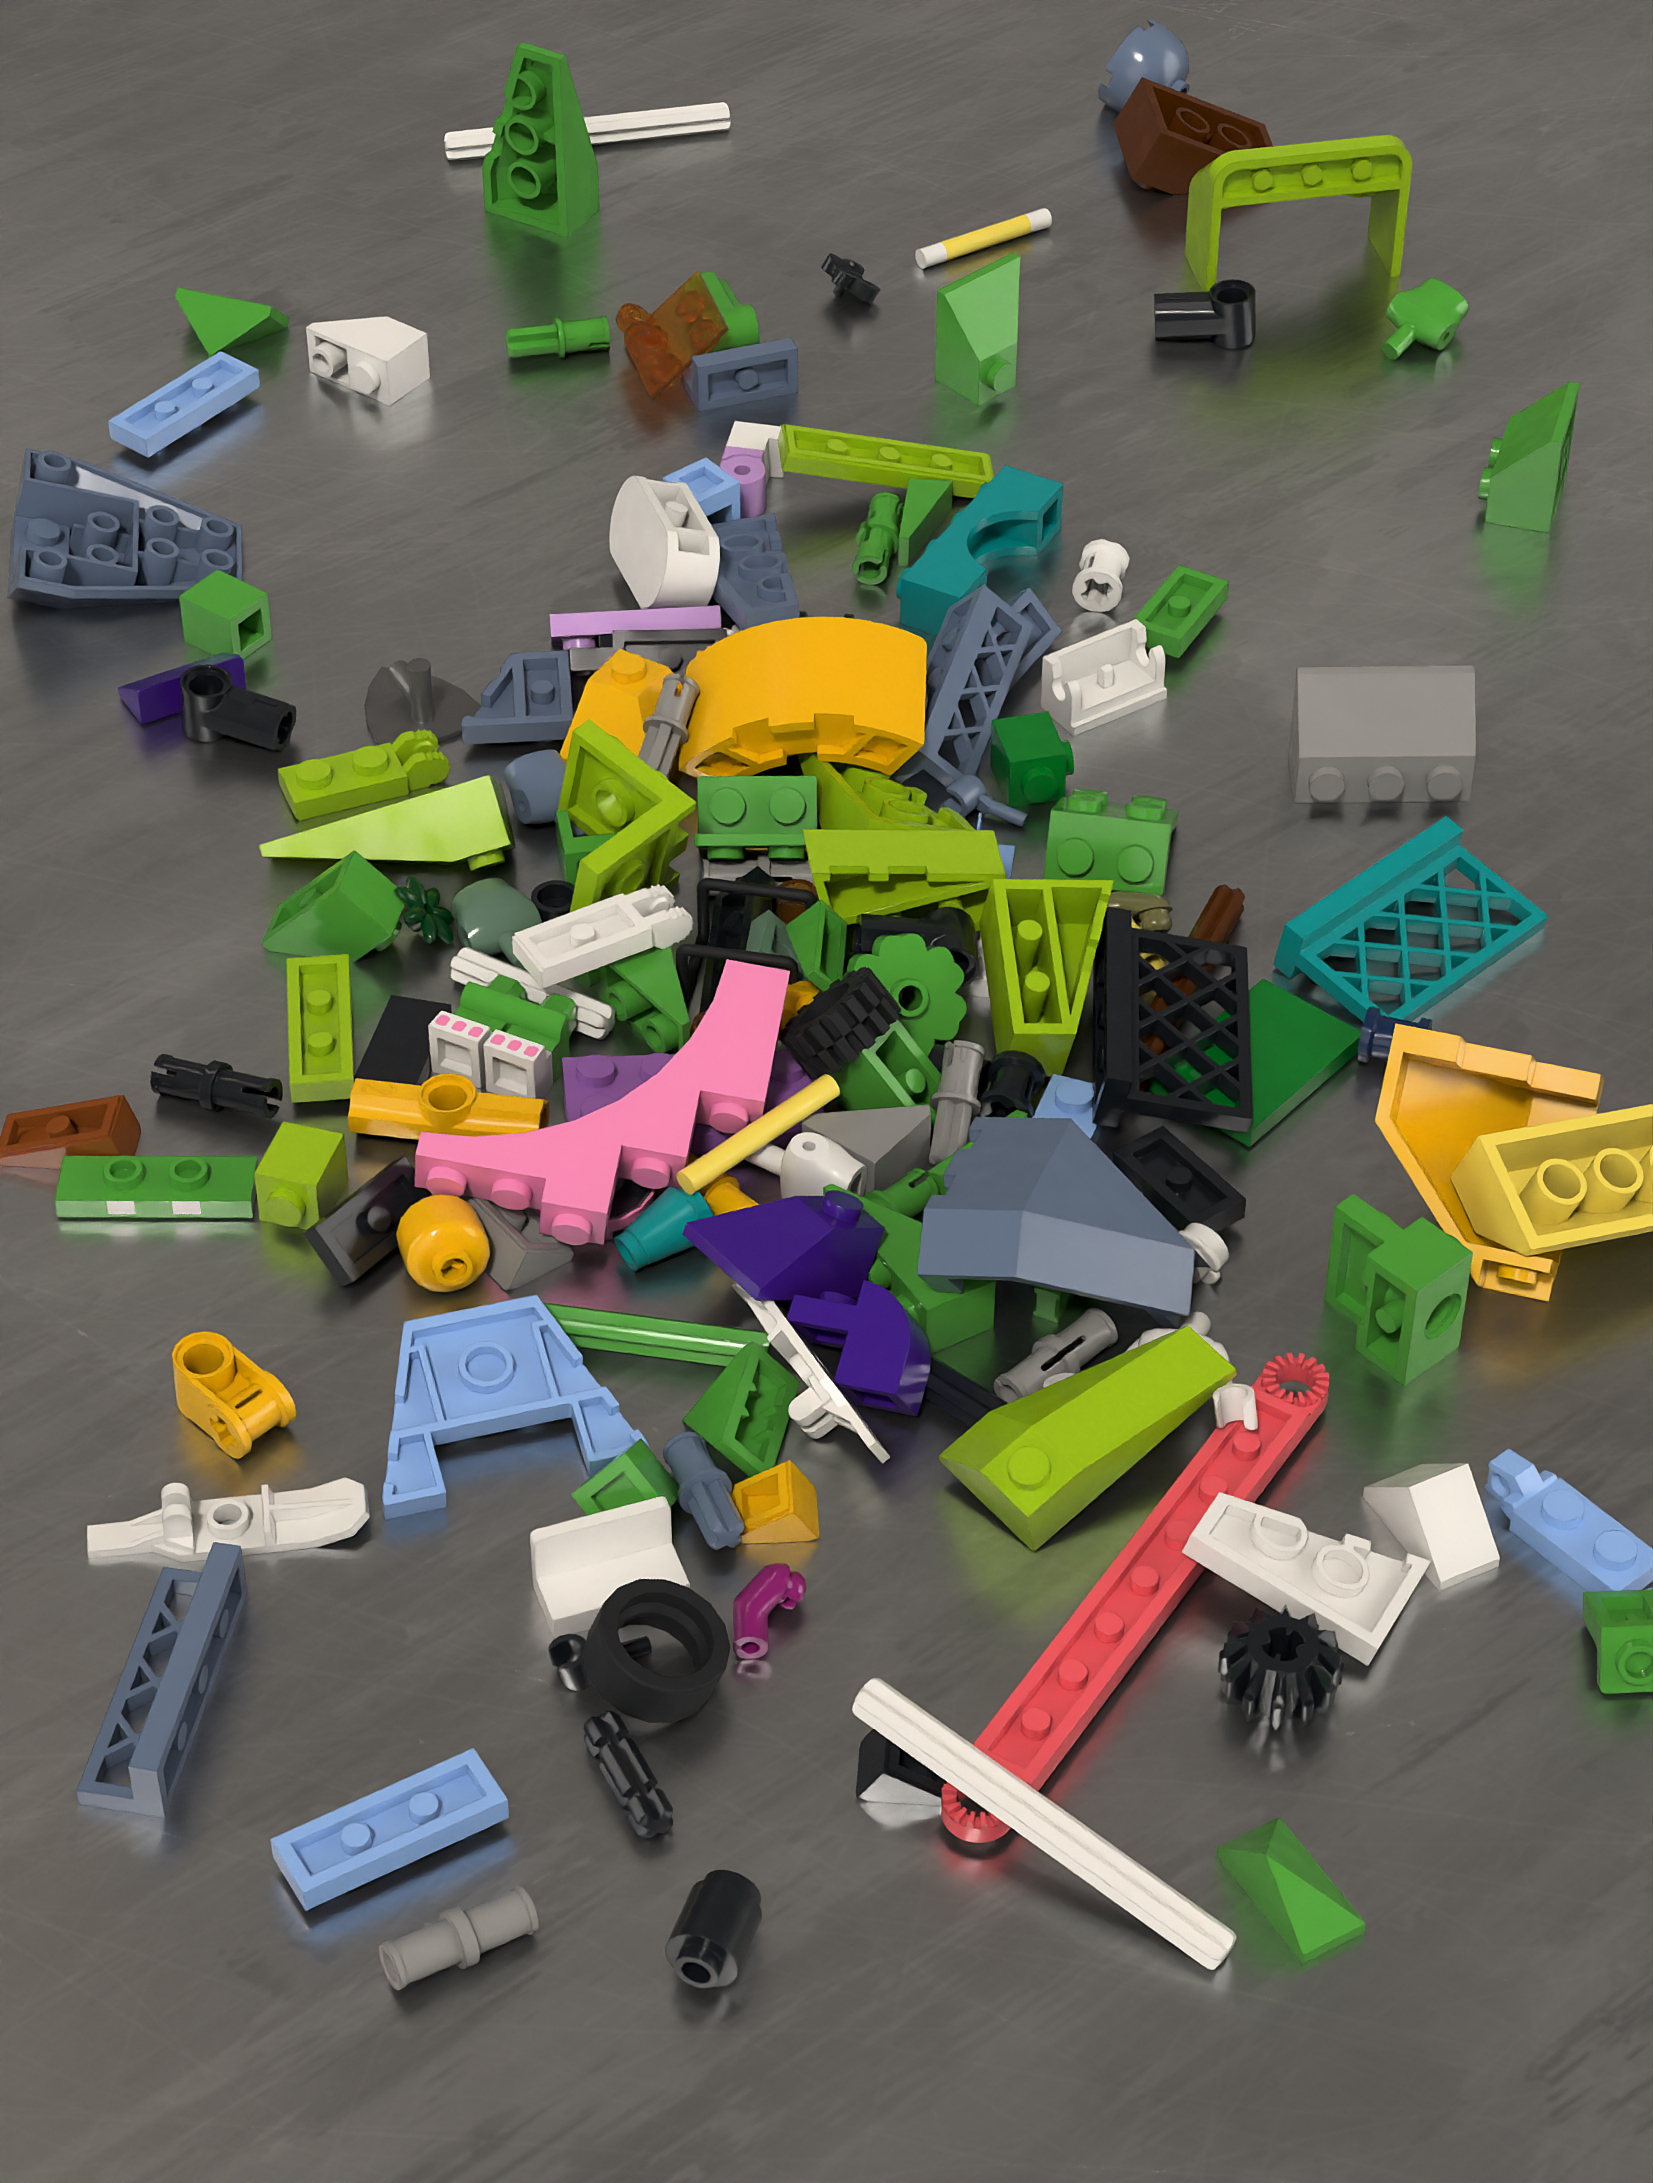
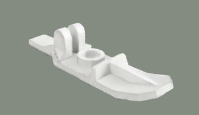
M735 1282L732 1285L733 1289L749 1304L761 1325L769 1334L767 1336L769 1342L809 1387L790 1403L788 1408L789 1416L813 1439L823 1437L839 1424L859 1434L867 1447L882 1464L887 1461L890 1455L863 1420L852 1401L833 1383L834 1376L810 1343L786 1320L788 1315L774 1300L756 1301Z
M345 1477L310 1489L273 1493L268 1484L261 1485V1494L192 1501L189 1488L186 1485L170 1483L164 1486L161 1491L162 1509L131 1521L87 1525L88 1557L93 1559L154 1552L179 1562L207 1560L213 1542L239 1545L242 1549V1556L317 1548L352 1537L370 1517L368 1492L363 1484ZM227 1520H235V1521H237V1522H235V1523H233V1524H230V1525H222V1524H220V1523H222V1522H224V1521H227Z

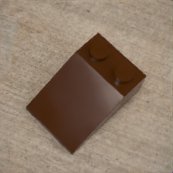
M1143 77L1113 123L1131 179L1144 189L1153 190L1156 188L1173 195L1189 194L1190 182L1194 175L1224 153L1234 150L1273 147L1265 124Z

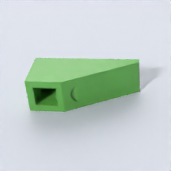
M653 946L647 950L573 977L580 987L589 989L603 1002L613 1006L616 1010L615 1017L620 1021H626L640 1033L654 1052L676 1054L690 1040V1020L671 946L665 949Z
M834 1184L823 1187V1196H825L827 1191L831 1190L842 1191L855 1196L863 1203V1210L885 1227L866 1281L880 1285L888 1290L912 1315L927 1337L931 1354L994 1328L995 1280L964 1279L963 1293L936 1292L917 1275L922 1232L921 1222Z

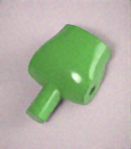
M1428 278L1418 287L1399 292L1392 299L1386 312V317L1398 329L1381 346L1385 356L1392 360L1397 359L1415 340L1436 350L1445 348L1455 335L1459 323L1468 313L1469 306L1466 299L1457 290L1434 278Z

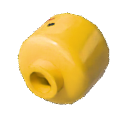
M437 1194L425 1197L411 1205L400 1219L396 1232L398 1248L408 1273L419 1286L431 1292L448 1293L461 1290L475 1282L486 1269L490 1257L488 1237L478 1214L469 1202L456 1195Z

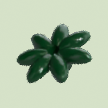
M407 877L408 888L400 886L395 889L397 896L410 907L403 914L406 925L414 932L422 930L424 938L429 944L436 940L437 935L445 943L451 944L454 936L448 925H451L455 920L448 909L437 907L440 901L439 890L433 887L425 891L422 883L416 877Z

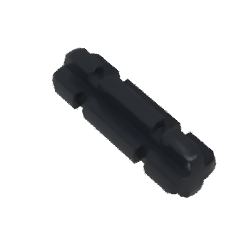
M606 1711L599 1717L591 1716L584 1724L583 1729L586 1733L584 1741L592 1756L602 1761L598 1766L622 1809L631 1812L627 1818L636 1834L644 1839H650L658 1833H666L673 1826V1818L671 1817L673 1807L665 1793L661 1789L655 1788L658 1781L635 1741L626 1737L629 1731L622 1718L613 1711Z

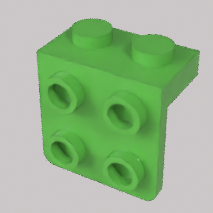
M1073 789V795L1062 797L1051 810L1043 879L1114 880L1112 890L1163 896L1171 833L1178 823L1179 811L1166 809L1167 800L1163 798L1132 796L1131 803L1124 804L1108 802V793L1104 791Z

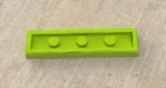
M788 424L781 425L777 439L782 471L904 489H907L909 478L953 481V496L975 498L980 487L985 482L989 483L994 478L992 463L988 453Z

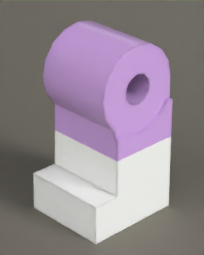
M734 422L719 467L740 482V519L762 514L766 509V484L769 477L784 478L786 472L782 471L777 441L781 426Z

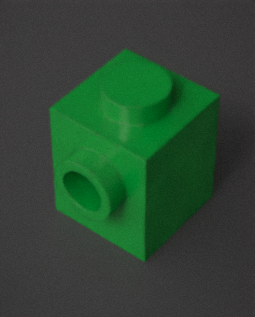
M1049 712L992 720L990 767L1007 806L1015 808L1055 802L1065 797L1066 776L1073 775L1074 757L1069 741H1061Z

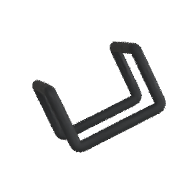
M714 878L700 880L697 884L698 933L695 944H682L676 949V970L685 1003L690 1000L703 958L723 961L728 959L755 965L786 968L787 971H790L788 984L792 985L798 982V964L792 957L707 946L710 934L709 890L805 902V911L817 903L815 894L809 890Z

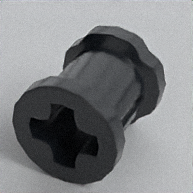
M1015 1050L1003 1051L995 1055L988 1068V1077L991 1083L988 1091L981 1095V1110L977 1117H1007L1015 1110L1028 1113L1027 1118H1032L1034 1113L1031 1105L1033 1095L1041 1090L1045 1081V1071L1042 1064L1035 1057Z

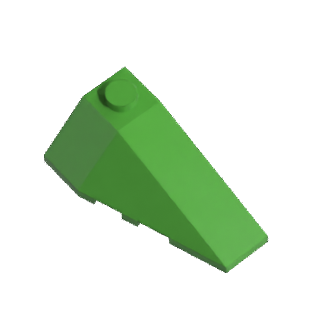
M522 42L516 47L504 89L506 100L502 114L495 120L492 132L496 135L492 149L485 155L482 165L484 210L568 238L600 210L598 165L566 55Z

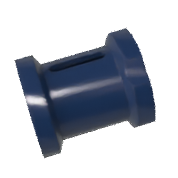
M1370 1006L1361 1031L1357 1060L1368 1063L1371 1058L1388 1061L1395 1023L1432 1030V1019L1421 1018L1418 1023L1383 1016L1381 1015L1380 1008Z

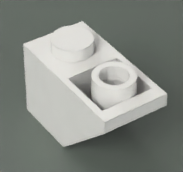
M390 317L315 322L306 327L310 372L391 406L430 378L427 333Z

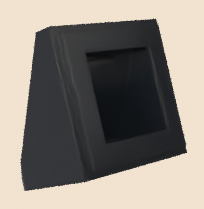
M872 1729L863 1738L859 1748L856 1783L857 1798L880 1803L941 1806L942 1787L944 1783H947L946 1780L875 1729Z

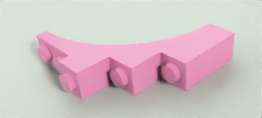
M727 959L714 1000L690 1040L656 1075L622 1099L579 1119L517 1134L470 1137L421 1132L415 1153V1187L426 1188L435 1195L446 1194L456 1195L457 1197L463 1195L490 1200L496 1205L510 1210H522L527 1207L541 1210L539 1233L552 1235L558 1241L571 1245H582L587 1242L604 1245L618 1177L633 1180L636 1184L651 1189H660L666 1186L680 1188L677 1173L688 1164L696 1123L711 1125L714 1129L724 1133L736 1134L763 1116L790 971Z

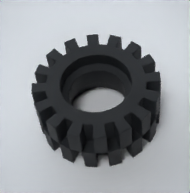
M861 967L857 972L853 970L847 973L842 981L837 979L831 983L829 989L825 992L820 991L813 997L814 1000L809 1005H803L797 1011L799 1015L789 1019L785 1024L786 1028L781 1030L779 1040L810 1079L815 1080L817 1077L829 1074L830 1071L832 1073L839 1071L845 1062L849 1061L851 1063L859 1057L858 1053L863 1049L872 1047L876 1043L875 1039L878 1036L885 1035L890 1029L889 1025L896 1022L899 1017L898 1013L901 1012V1007L869 967Z

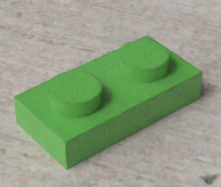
M1178 565L1132 619H1137L1146 627L1147 642L1145 647L1151 649L1161 645L1164 654L1180 658L1228 599L1229 581Z

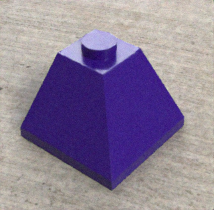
M831 1190L827 1191L825 1196H793L687 1222L682 1235L756 1301L793 1300L794 1294L819 1299V1295L823 1291L836 1292L851 1298H858L863 1281H866L885 1227L863 1210L864 1205L858 1198L842 1191Z

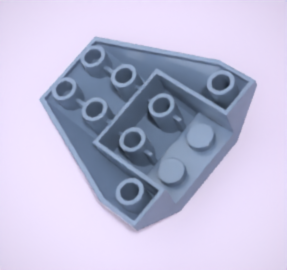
M26 448L11 530L7 598L59 609L180 602L179 596L217 569L242 581L241 524L80 459L70 458L56 451L41 452Z

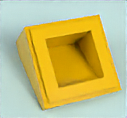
M791 1460L732 1485L731 1498L745 1524L744 1530L740 1533L742 1537L740 1544L806 1542L819 1538L816 1489Z

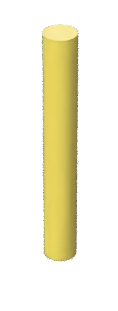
M822 1075L677 1173L679 1185L686 1193L694 1194L838 1097L840 1094L838 1084L830 1075Z

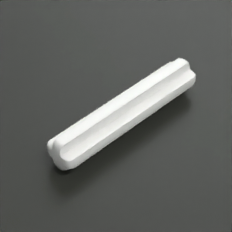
M469 947L461 948L457 956H453L451 960V978L465 986L468 981L486 987L500 974L518 980L520 985L525 988L526 1001L540 1005L547 996L553 993L573 999L576 1004L577 1023L574 1031L586 1036L602 1040L615 1027L616 1010L605 1002L558 983L542 989L528 971Z

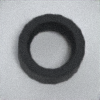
M638 1579L618 1587L603 1603L588 1632L583 1658L587 1676L600 1696L621 1713L648 1723H675L696 1714L710 1698L726 1670L731 1646L723 1620L711 1603L692 1589L666 1579ZM628 1625H648L666 1631L681 1642L692 1657L695 1668L694 1673L687 1676H663L645 1669L629 1656L621 1644L618 1634L619 1629Z

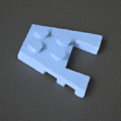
M537 1295L405 1321L403 1323L395 1388L392 1431H390L386 1479L382 1493L384 1518L388 1520L447 1507L446 1490L434 1449L436 1445L571 1418L589 1477L640 1438L648 1447L649 1445L639 1429L634 1431L621 1415L619 1403L606 1386L600 1387L584 1366L583 1355Z

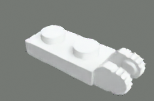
M657 884V886L652 885L649 889L644 888L627 895L623 893L516 932L515 936H512L513 954L538 985L544 989L647 950L653 946L660 949L668 948L675 942L679 943V941L685 940V937L690 935V931L693 930L692 925L694 922L691 915L683 907L679 908L676 906L674 908L673 903L675 900L672 893L664 885L660 886Z

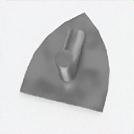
M416 658L409 663L399 660L394 662L389 668L381 667L368 687L364 707L367 728L376 744L380 745L388 742L392 744L403 732H416L418 729L424 730V728L426 731L431 730L439 742L462 735V719L465 715L474 717L481 705L463 689L441 678L431 676L430 662L427 659Z

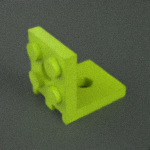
M590 719L573 730L557 811L568 810L570 821L588 836L609 833L617 834L580 860L570 912L621 893L627 895L644 888L649 889L652 885H664L667 889L675 885L679 881L680 874L669 866V863L686 850L689 834L681 829L678 823L695 811L696 801L672 784L663 773L650 767L628 750L618 738L606 733Z

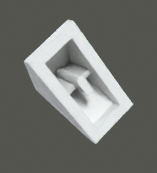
M1468 1463L1421 1464L1364 1487L1363 1498L1409 1554L1431 1560L1425 1575L1438 1591L1499 1567L1500 1556Z

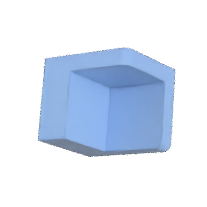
M705 457L663 477V482L687 483L711 525L740 519V482Z

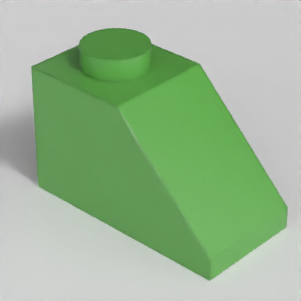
M354 850L277 906L261 945L270 952L307 957L349 954V962L353 963L374 948L377 951L384 950L396 939L402 929V923L398 920L405 903L395 892L397 886Z
M898 1019L889 1025L890 1029L885 1035L878 1036L875 1039L876 1043L869 1049L865 1048L858 1053L859 1057L851 1063L849 1061L845 1062L839 1071L835 1073L830 1071L828 1074L838 1084L840 1094L835 1099L844 1111L930 1105L931 1096L938 1090L941 1073ZM930 1105V1111H931L930 1148H931V1142H932V1136H933V1130H934V1124H935V1118H936V1113H937V1111L934 1110V1109L931 1107V1105Z

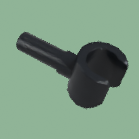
M565 1634L551 1642L548 1647V1653L552 1665L558 1668L557 1671L562 1685L572 1691H582L592 1684L587 1676L583 1658L586 1640L577 1634ZM647 1636L621 1642L631 1658L647 1655L652 1652L651 1643Z

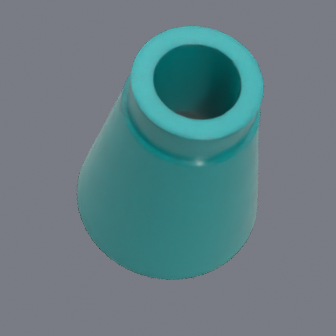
M670 1186L625 1228L623 1233L614 1238V1243L624 1262L632 1270L637 1271L645 1265H650L695 1246L682 1235L686 1223L714 1215L699 1191L690 1195L681 1187L676 1189Z

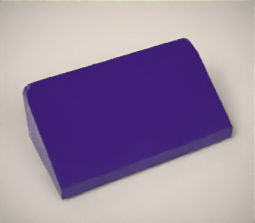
M219 653L118 687V693L141 725L181 712L180 678L191 667L206 664L219 666L227 670L231 675L233 686L246 690L244 661L237 654Z

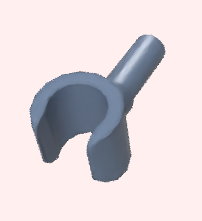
M964 775L946 788V791L952 794V796L944 801L942 806L951 808L962 815L963 818L977 809L1021 828L1024 827L1027 821L1028 814L988 796L984 784L974 775Z

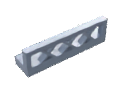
M984 584L951 605L947 610L926 662L928 704L925 712L924 746L891 775V779L899 784L923 769L946 787L964 775L971 774L975 776L991 735L992 720L998 718L1034 627L1032 623ZM992 618L1012 633L1007 645H998L991 626ZM976 659H986L993 680L991 685H981L974 665ZM969 699L976 719L974 727L965 728L958 708L959 700ZM942 742H953L960 762L958 770L938 755Z
M213 1542L202 1572L163 1567L78 1784L76 1793L79 1805L165 1818L247 1595L241 1546ZM174 1594L193 1596L185 1618L178 1622L169 1610ZM174 1646L164 1673L157 1677L148 1665L150 1657ZM152 1702L142 1731L135 1733L126 1721L128 1714ZM131 1758L128 1765L131 1787L103 1782L108 1769Z

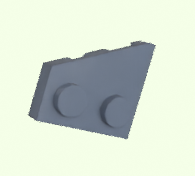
M568 650L511 653L501 666L499 677L490 681L481 693L480 709L474 717L465 715L462 719L463 745L525 741L551 742L565 739L573 720Z

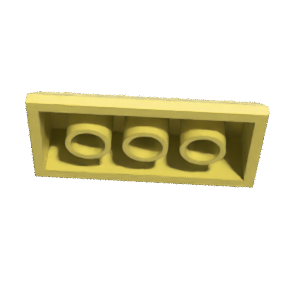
M1653 1104L1478 1136L1450 1176L1475 1233L1524 1256H1530L1652 1232Z

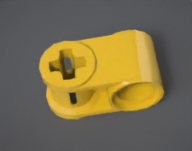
M208 1331L195 1332L183 1337L175 1345L172 1352L178 1409L185 1417L191 1419L210 1435L226 1454L240 1459L251 1451L252 1441L275 1425L284 1428L296 1419L295 1404L284 1385L273 1374L258 1367L224 1336Z

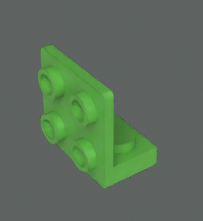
M697 776L698 834H694V846L698 849H707L708 859L745 860V849L768 848V858L770 860H805L806 845L802 829H817V776Z

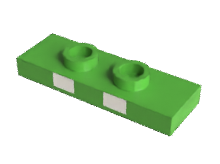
M63 1156L55 1196L57 1217L253 1218L256 1200L254 1173L258 1167V1157Z

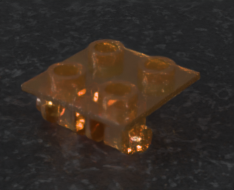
M698 271L652 314L639 305L627 303L620 307L616 316V324L624 333L623 341L650 398L653 400L667 387L674 385L681 378L683 372L692 365L691 356L701 355L713 349L720 338L729 330L701 273Z

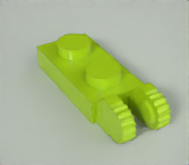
M424 728V730L418 729L416 732H403L392 744L388 742L376 746H364L355 751L321 759H309L300 764L279 768L278 777L279 785L295 819L301 821L409 795L410 791L430 787L431 784L442 783V780L447 779V775L450 774L449 769L451 766L446 755H443L442 751L439 752L438 748L440 745L435 734H432L431 730L426 731Z

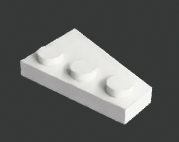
M1219 1492L1181 1552L1278 1612L1286 1605L1291 1616L1296 1619H1301L1315 1613L1316 1621L1319 1625L1318 1630L1335 1631L1338 1648L1369 1666L1431 1563V1560L1407 1553L1402 1562L1371 1552V1541L1346 1533L1340 1542L1307 1531L1301 1518Z

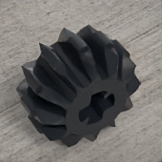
M1286 1605L1277 1616L1271 1617L1256 1607L1252 1617L1249 1618V1623L1234 1621L1232 1629L1228 1632L1227 1642L1224 1643V1649L1219 1652L1218 1672L1221 1673L1220 1680L1224 1682L1223 1692L1226 1695V1704L1242 1705L1246 1723L1260 1716L1268 1717L1275 1732L1284 1719L1290 1718L1303 1728H1306L1309 1720L1313 1717V1713L1328 1714L1330 1706L1334 1703L1337 1687L1342 1684L1344 1664L1341 1662V1654L1337 1653L1338 1643L1336 1642L1335 1631L1318 1630L1319 1625L1317 1624L1315 1613L1301 1619L1293 1618Z

